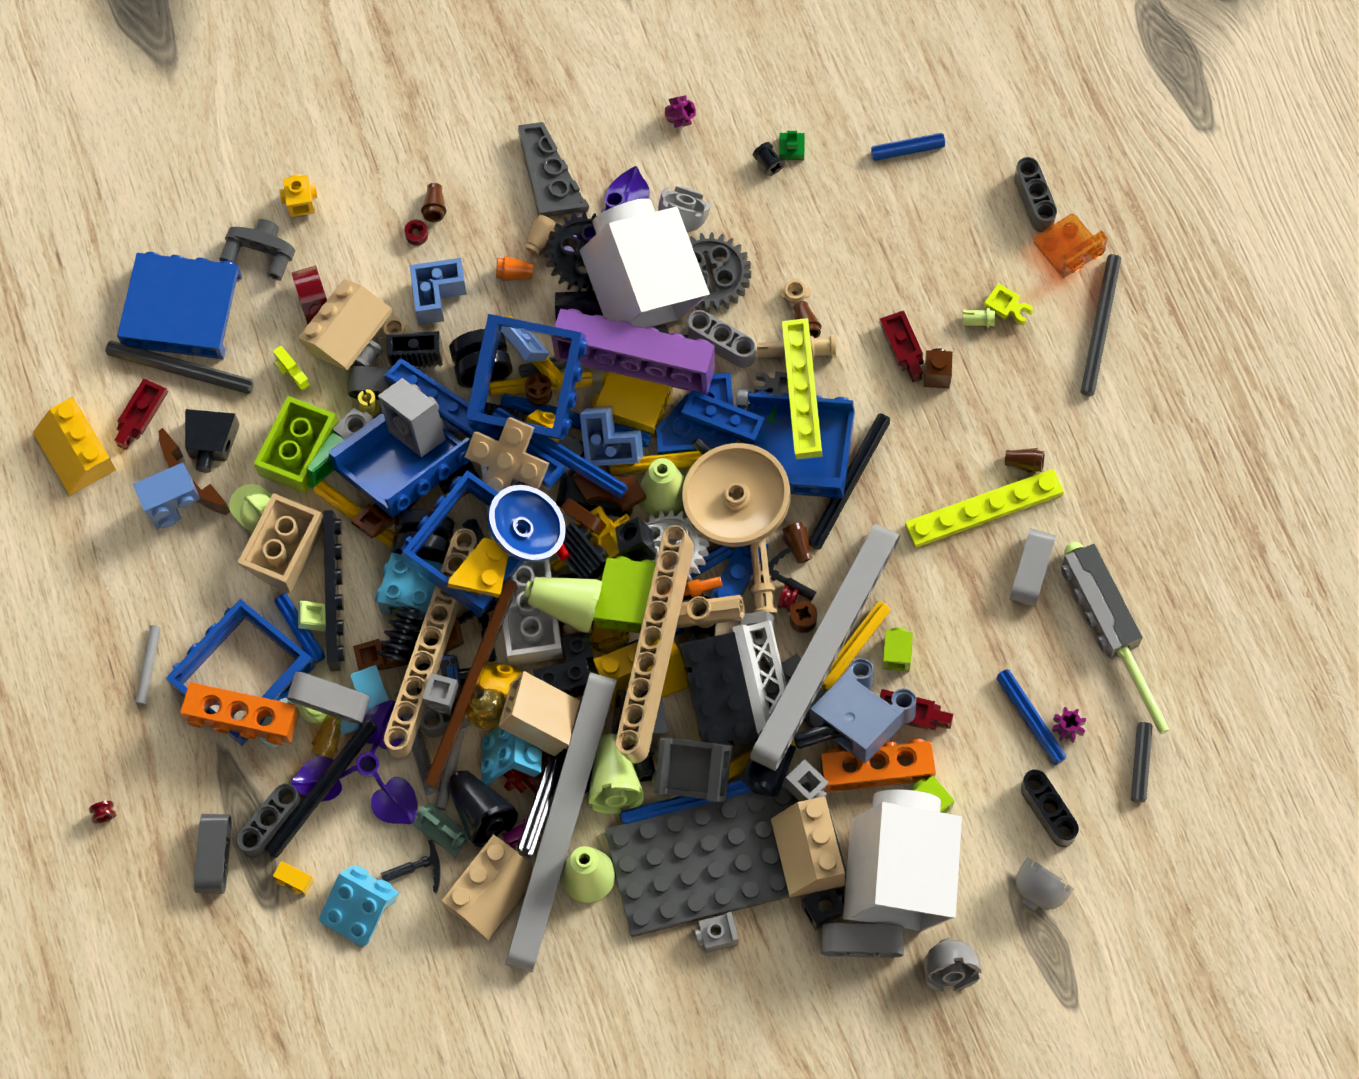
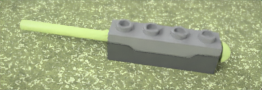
M1078 542L1069 543L1064 549L1065 557L1061 571L1065 580L1071 581L1074 587V598L1079 605H1083L1086 611L1085 619L1089 627H1094L1097 632V642L1103 652L1106 651L1109 658L1116 655L1122 658L1159 734L1168 732L1169 728L1130 652L1131 649L1140 645L1143 637L1095 544L1083 547Z

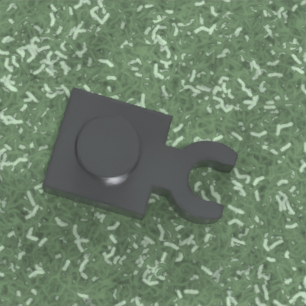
M776 371L775 378H770L768 374L763 372L757 373L756 380L765 382V385L755 386L754 393L758 391L772 392L774 395L789 393L786 372Z

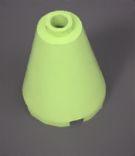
M660 458L653 461L639 483L647 498L640 503V506L648 515L652 514L655 518H659L660 511L665 516H668L670 510H673L677 516L684 509L682 491L685 477L670 460Z
M534 577L533 582L527 581L523 597L528 598L527 603L581 632L588 633L595 614V606L599 599L602 581L597 579Z
M606 734L600 738L593 762L588 794L589 805L592 804L593 810L604 814L621 813V808L629 807L631 809L638 807L644 800L643 790L632 762L627 760L616 747V734Z
M582 846L574 850L565 859L560 881L564 891L571 898L580 903L590 904L601 901L612 890L615 884L616 873L612 860L604 852L588 846Z

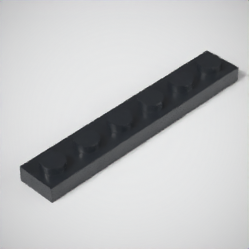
M334 510L323 511L326 658L330 671H341V662L345 661V647L340 645V636L345 635L344 620H340V610H344L343 594H339V585H343V570L338 569V560H343L342 544H338V535H342L341 519L336 518Z

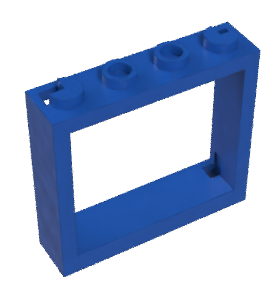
M488 314L466 419L504 428L507 421L505 418L484 414L502 326L570 339L572 341L553 428L525 423L535 427L533 431L535 435L564 440V436L568 435V430L571 428V419H568L570 408L574 409L576 405L577 393L574 392L576 382H580L583 367L580 366L581 357L587 353L588 340H585L586 335L578 331Z
M467 470L462 478L458 476L456 480H453L449 487L451 491L446 498L442 495L433 507L434 513L430 517L425 516L417 526L419 530L413 538L409 536L406 539L405 544L400 548L402 550L401 561L474 614L481 617L496 597L480 594L478 598H475L467 591L447 587L449 578L416 555L466 491L488 506L498 494L496 490ZM510 555L507 559L502 588L505 581L511 579L524 561Z
M240 599L231 609L229 607L226 609L224 617L218 623L212 624L207 629L206 636L199 643H195L189 648L187 656L180 663L172 666L173 670L166 677V680L174 690L185 698L187 687L183 684L245 618L295 659L294 663L268 689L262 698L276 701L287 698L295 672L309 674L316 665L312 657ZM211 707L207 710V714L216 713ZM264 717V718L260 721V725L263 723V721L265 720L266 717ZM229 731L228 735L239 745L243 746L248 739L240 736L239 732Z

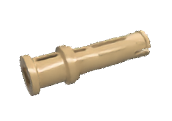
M835 334L824 338L810 336L812 359L815 356L826 355L836 358ZM784 341L757 342V358L785 357Z
M763 539L750 545L754 585L751 588L755 602L753 613L767 611L774 615L777 614V609L774 608L773 602L775 586H773V583H770L766 540ZM758 550H759V552H760L761 571H760V565H759Z

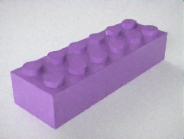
M560 309L555 327L582 332L586 335L585 340H588L587 353L581 357V366L682 390H694L704 395L708 394L715 370V345L704 339H688L678 333H662L652 327H637L627 321L615 322L601 315L590 316L582 314V312L576 309ZM551 336L555 359L567 362L572 340Z

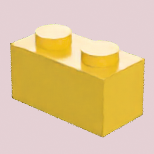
M283 861L280 862L273 874L276 884L281 887H290L291 891L297 895L301 893L306 895L314 881L311 875Z

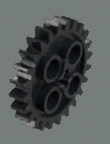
M583 212L581 219H578L577 215L573 213L571 222L564 217L561 222L562 225L556 223L554 231H550L548 236L550 240H547L545 244L548 250H546L544 257L550 258L546 266L554 267L551 276L560 275L558 283L568 282L567 290H570L573 285L577 286L578 294L582 288H586L587 294L590 295L593 289L588 273L580 272L578 267H585L580 249L590 241L584 234L596 235L592 223L596 213L592 215L591 219L587 218L586 212ZM570 246L575 252H567L563 247Z

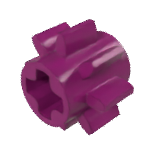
M686 95L670 98V105L665 107L667 121L674 123V128L691 125V119L696 116L694 103L687 100Z
M1064 707L1062 716L1054 715L1053 720L1058 724L1053 726L1052 732L1059 733V741L1065 738L1070 739L1074 743L1076 734L1084 735L1085 730L1080 726L1086 723V718H1080L1078 715L1079 709L1073 712L1068 711ZM1068 722L1073 723L1070 729L1065 727V724Z

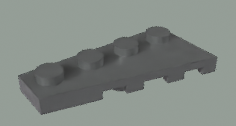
M539 122L518 125V134L538 216L550 217L589 211L586 199H583L579 192L578 184L575 180L573 181L568 172L567 164L557 152V146L545 124Z

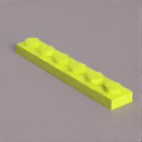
M808 318L782 321L795 458L797 460L822 457Z
M1053 468L905 522V527L916 549L1063 496L1064 490Z

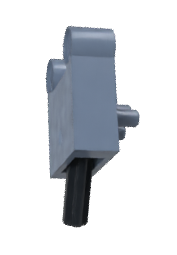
M864 658L855 659L850 663L849 670L810 708V723L815 728L796 733L794 737L795 745L798 749H802L833 739L861 761L867 763L904 724L914 720L916 714V695L909 689H898L893 693L890 705L871 691L873 686L872 663Z

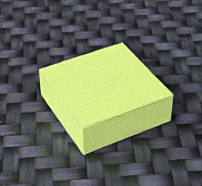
M300 600L298 604V628L325 632V604Z

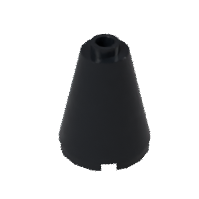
M457 771L450 777L447 788L468 839L476 847H484L493 834L500 838L498 834L504 830L508 832L517 822L518 812L511 803L469 771Z

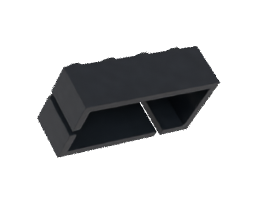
M735 632L680 644L684 669H692V673H687L686 678L700 741L729 745L728 741H731L732 746L757 741L758 734Z

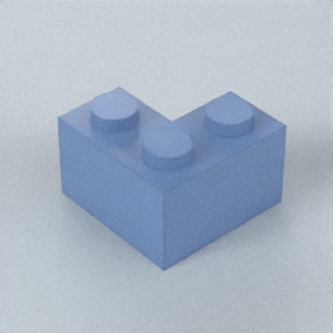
M461 258L409 265L415 312L419 325L444 321L441 298L467 295Z
M612 406L586 408L580 414L585 460L595 466L638 463L644 455L641 430L615 432Z
M183 462L133 484L144 512L157 529L173 526L176 521L182 519L178 508L190 507L194 504V501L200 499L191 475Z

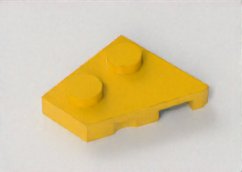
M483 538L451 576L447 587L500 598L508 553L495 540Z

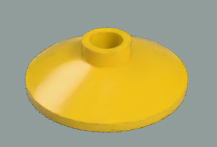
M488 664L478 687L492 696L506 698L510 683L523 671L508 664Z

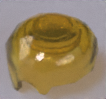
M592 621V631L589 633L591 645L598 652L610 653L625 647L629 642L630 632L598 628L595 621Z
M485 689L481 698L476 699L472 697L466 711L468 721L476 728L482 730L497 728L506 701V694L497 689Z

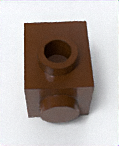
M942 348L926 350L923 387L950 388L953 351H946Z

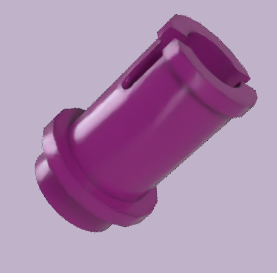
M526 819L523 820V824L502 834L510 847L513 848L519 844Z

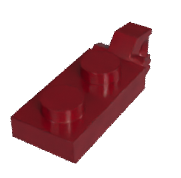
M905 311L879 318V324L901 371L907 370L912 383L922 380L923 371L920 365L924 364L923 352Z
M147 379L141 381L117 420L119 424L116 429L119 433L114 441H116L118 447L127 450L134 438L138 440L143 435L168 394L167 388Z
M881 689L880 698L891 705L894 692ZM916 697L915 718L910 723L904 725L926 730H936V726L951 729L954 714L940 711L941 706L935 704V701Z

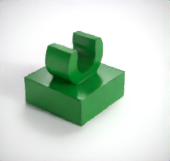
M797 131L779 133V158H783V160H804L805 133H797Z

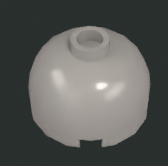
M676 186L675 191H668L669 187L664 188L660 195L658 211L678 207L686 232L699 229L708 217L711 208L710 201L708 200L706 204L702 200L703 195L689 188Z
M1027 857L1016 877L1017 889L1024 896L1022 902L1035 911L1038 907L1050 910L1061 906L1069 898L1074 888L1069 884L1064 888L1065 884L1061 882V878L1037 862L1031 866L1033 862Z
M952 938L941 940L928 951L924 959L926 985L936 991L944 992L943 987L955 985L953 991L962 990L978 982L980 979L979 973L982 974L977 953L969 944Z

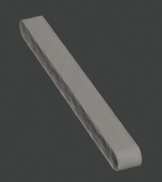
M878 524L873 526L751 752V760L774 771L777 770L899 541L900 534Z
M591 672L589 674L505 965L533 972L617 680Z

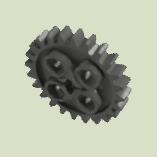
M711 232L709 239H705L703 233H700V240L697 241L691 236L690 242L696 259L700 263L699 267L710 294L695 306V311L699 310L701 306H705L707 313H709L710 307H714L716 312H719L720 305H724L726 309H729V301L731 300L737 304V295L744 297V288L750 287V280L748 279L751 278V271L749 270L751 269V262L746 261L747 252L741 253V244L733 247V238L725 242L724 234H721L718 239H714V234ZM704 253H707L709 257L710 270L713 275L716 292L711 291ZM721 256L724 257L725 260L716 261L714 258ZM727 279L731 282L728 284H722L719 281Z

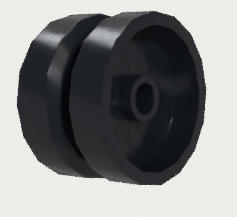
M485 329L462 334L449 345L452 362L455 364L454 370L457 383L462 387H473ZM502 332L491 381L505 380L513 371L510 356L506 353L508 348Z
M410 509L398 513L394 524V531L397 535L393 537L391 552L402 554L400 548L405 544L406 539L409 536L413 538L419 531L417 526L425 516L430 517L434 511ZM445 517L416 555L418 557L440 564L444 563L450 545L448 540L452 538L454 522L450 517Z

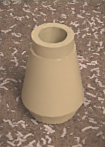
M539 215L537 219H534L525 249L538 255L544 248L546 241L550 240L548 236L550 231H554L556 222L544 215Z

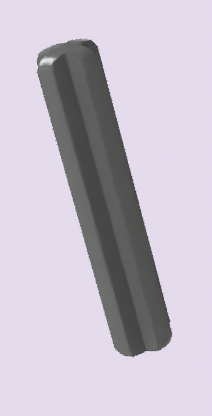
M1139 722L1136 731L1131 800L1138 803H1144L1147 799L1153 728L1152 724L1148 722Z

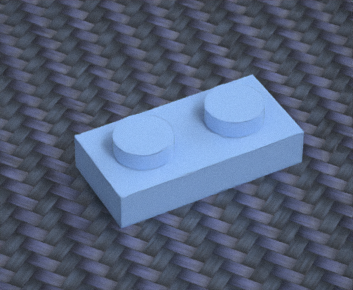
M502 326V332L506 340L513 344L521 358L529 362L545 361L550 353L532 332Z

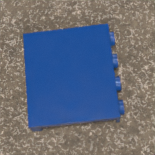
M155 252L136 253L117 334L120 343L151 351L224 359L226 349L223 341L237 279L242 278L238 265L230 261L212 262L205 258L187 259L180 255L162 256Z
M766 391L748 393L750 401L749 412L764 417L765 423L755 444L744 441V443L758 446L768 451L781 463L789 480L791 494L843 499L856 412L853 400L845 397L828 399L816 395L823 456L796 460L789 393L774 395ZM774 407H778L773 418L777 420V424L767 423L770 412L772 413Z
M381 413L330 450L328 454L333 469L393 518L470 461V459L465 458L470 439L467 437L460 441L443 428L446 440L423 457H420L388 432L384 415Z

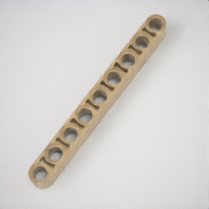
M677 525L670 526L662 535L616 738L617 749L632 763L642 762L649 753L694 550L692 539L681 526ZM659 640L656 645L652 646L655 641ZM653 665V668L650 671L646 672L647 669ZM645 691H648L644 697L640 698ZM639 717H642L638 723L634 724ZM636 743L635 747L629 750V747Z
M459 529L452 537L441 569V573L449 579L455 573L451 569L454 566H461L478 545L476 535L472 530ZM463 542L472 543L467 548L459 547V545ZM435 586L384 735L387 751L391 757L396 759L405 758L412 749L426 708L422 698L430 674L438 673L461 605L451 596H443L444 591ZM439 614L447 615L443 621L434 620ZM429 639L439 640L436 645H426ZM423 663H427L430 665V667L425 671H420L417 669L418 666ZM414 688L422 690L417 696L408 694ZM403 714H413L412 719L409 721L400 720ZM401 738L405 740L399 747L391 745L395 739Z

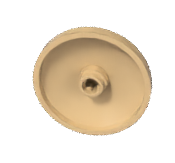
M745 443L722 445L703 454L687 473L682 491L683 506L693 528L707 540L729 547L751 545L771 535L783 522L789 509L791 497L789 480L781 463L768 451Z

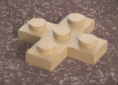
M511 417L507 418L499 441L482 433L474 432L465 458L488 467L483 482L498 493L507 487L513 486L515 479L534 488H540L549 466V462L525 453L535 427Z

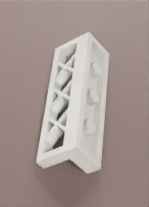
M769 620L750 626L742 624L732 627L736 636L757 734L764 729L786 688L772 623ZM761 629L766 630L767 640L763 647L755 644L752 632ZM764 654L773 659L774 665L769 674L760 668L759 663ZM771 680L777 683L780 689L775 701L768 697L766 693V688Z

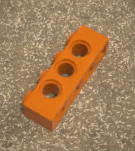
M189 682L180 714L187 721L186 723L193 727L202 728L203 725H207L220 733L228 734L229 731L239 732L240 736L247 739H256L257 736L266 738V741L271 744L282 745L283 742L292 743L300 712L295 704ZM213 705L219 706V710L216 713L207 714L209 707ZM238 711L246 712L241 720L233 719ZM269 716L273 718L269 725H260V721L264 717Z
M913 739L908 741V744L897 745L896 742H886L867 763H864L849 751H842L840 748L828 749L825 753L821 754L820 758L822 776L829 782L824 790L826 793L917 783L922 778L928 780L936 775L931 741L924 742L923 739ZM900 757H908L912 764L902 766L897 760ZM880 760L885 766L882 769H874L871 767L870 762ZM846 763H853L856 765L857 770L849 773L842 766Z

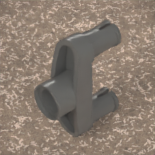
M259 219L254 229L246 227H230L225 236L226 243L219 261L234 263L240 248L243 246L274 255L267 274L270 278L281 281L287 264L292 261L296 250L288 242L276 237L279 227L275 223Z

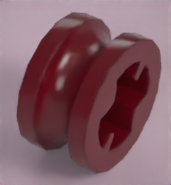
M415 219L405 225L406 240L410 244L418 246L427 241L429 235L427 226L423 221ZM417 229L421 235L416 236L412 230Z
M785 586L777 608L781 609L784 607L790 613L792 606L796 602L799 590L791 591L788 586Z
M102 801L91 805L89 812L93 814L92 822L104 823L114 819L117 816L116 812L112 810L114 803L112 801Z

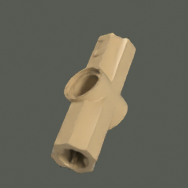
M741 595L711 599L697 596L688 602H682L676 628L691 626L709 628L714 623L743 620L745 616L743 599ZM707 608L705 614L697 616L701 609Z

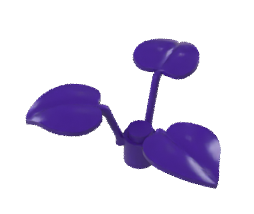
M637 166L625 171L611 183L604 197L605 208L601 209V213L626 202L649 198V186ZM584 234L589 240L594 237L591 234ZM570 246L563 247L567 252H575Z
M389 700L376 705L366 713L363 722L370 720L377 726V730L367 742V744H373L372 749L369 753L360 755L356 766H352L344 771L339 779L356 771L366 778L373 776L381 788L371 798V808L375 816L386 823L412 824L417 814V798L410 783L403 778L393 777L385 785L377 773L379 760L374 754L378 746L387 750L384 735L396 703L394 700ZM395 739L391 745L397 747L403 739ZM323 755L309 759L293 778L292 785L300 794L306 797L334 760ZM339 779L321 802L330 801L340 795L342 784Z

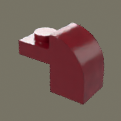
M316 265L292 272L293 281L307 324L311 322L327 301Z

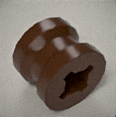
M534 374L526 380V396L531 404L543 406L550 402L552 389L547 376Z
M808 601L795 603L790 611V625L799 633H808L813 630L817 622L815 606Z

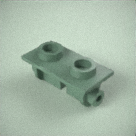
M431 803L426 808L422 806L418 810L416 815L419 817L413 825L456 858L469 842L465 829Z

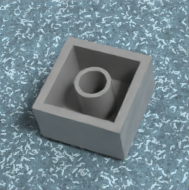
M401 378L378 395L388 432L420 457H423L446 440L443 431L444 423L439 416L437 401L433 397H427L423 394L417 385H411Z

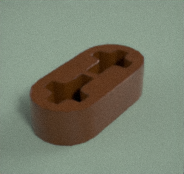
M569 497L560 507L563 512L598 536L607 526L601 519Z

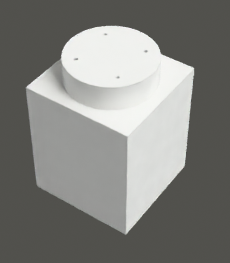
M638 199L610 208L593 219L592 223L596 235L580 249V253L603 316L608 320L615 322L627 321L641 328L653 327L679 320L710 295L678 207L655 212L650 199Z
M884 790L873 795L872 808L850 820L843 919L872 924L901 925L904 929L922 932L956 918L962 816L941 813L940 798L929 793L913 790Z

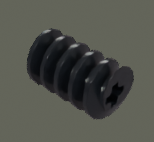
M395 602L401 607V610H392L391 613L398 618L397 620H388L387 622L394 629L384 630V633L390 639L381 640L380 643L386 650L377 651L376 653L384 658L401 663L402 661H410L411 655L406 651L414 650L415 645L410 641H417L419 636L413 630H421L422 624L417 620H424L426 614L413 606Z

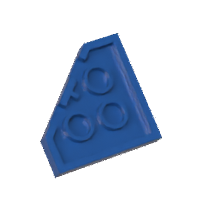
M731 373L713 374L707 396L733 405ZM686 394L673 408V412L656 427L658 455L698 451L692 445V442L697 437H700L712 449L726 444L737 443V437L681 416L689 394Z

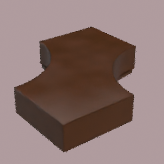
M633 474L628 477L616 478L626 484L628 488L626 494L621 499L581 475L573 478L586 503L597 500L609 501L617 505L624 512L647 499Z

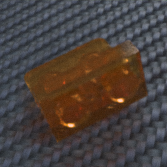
M1069 214L1034 238V244L1060 276L1065 278L1071 273L1079 271L1089 261L1099 258L1106 250L1108 237L1102 230L1092 235L1075 214Z

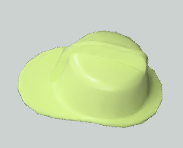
M243 485L231 495L229 501L230 512L247 532L252 535L272 495L260 485Z

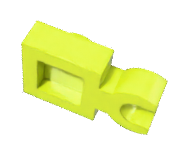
M999 283L984 303V308L995 310V314L1005 320L1009 315H1012L1015 322L1022 326L1025 325L1026 318L1022 317L1020 313L1026 312L1029 315L1033 313L1031 305L1018 303L1020 295Z
M282 346L276 348L273 351L276 361L273 363L282 375L286 373L301 391L309 387L308 378L297 367V364Z

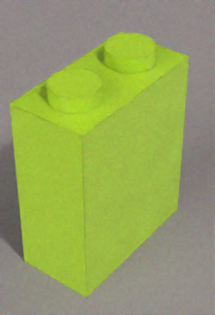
M622 556L616 557V559L607 558L601 580L600 595L593 617L598 628L633 633L641 632L656 562L652 560L632 561Z

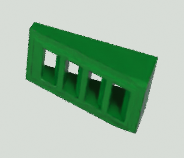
M334 432L330 434L307 468L308 486L310 488H314L334 471L328 452L345 440Z

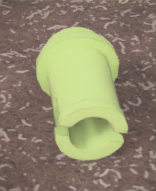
M987 308V310H963V326H987V329H989V326H995V310H990V308Z

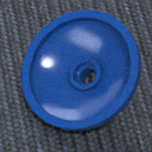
M525 485L510 486L501 490L489 505L487 521L491 535L496 543L512 557L527 562L543 561L553 556L563 544L565 538L564 518L556 503L542 491Z

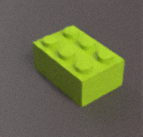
M287 396L254 462L258 475L307 494L310 488L308 486L307 468L327 438L333 433V428L339 423L336 414Z

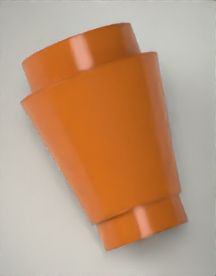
M508 256L497 258L496 278H501L502 281L532 279L534 263H528Z

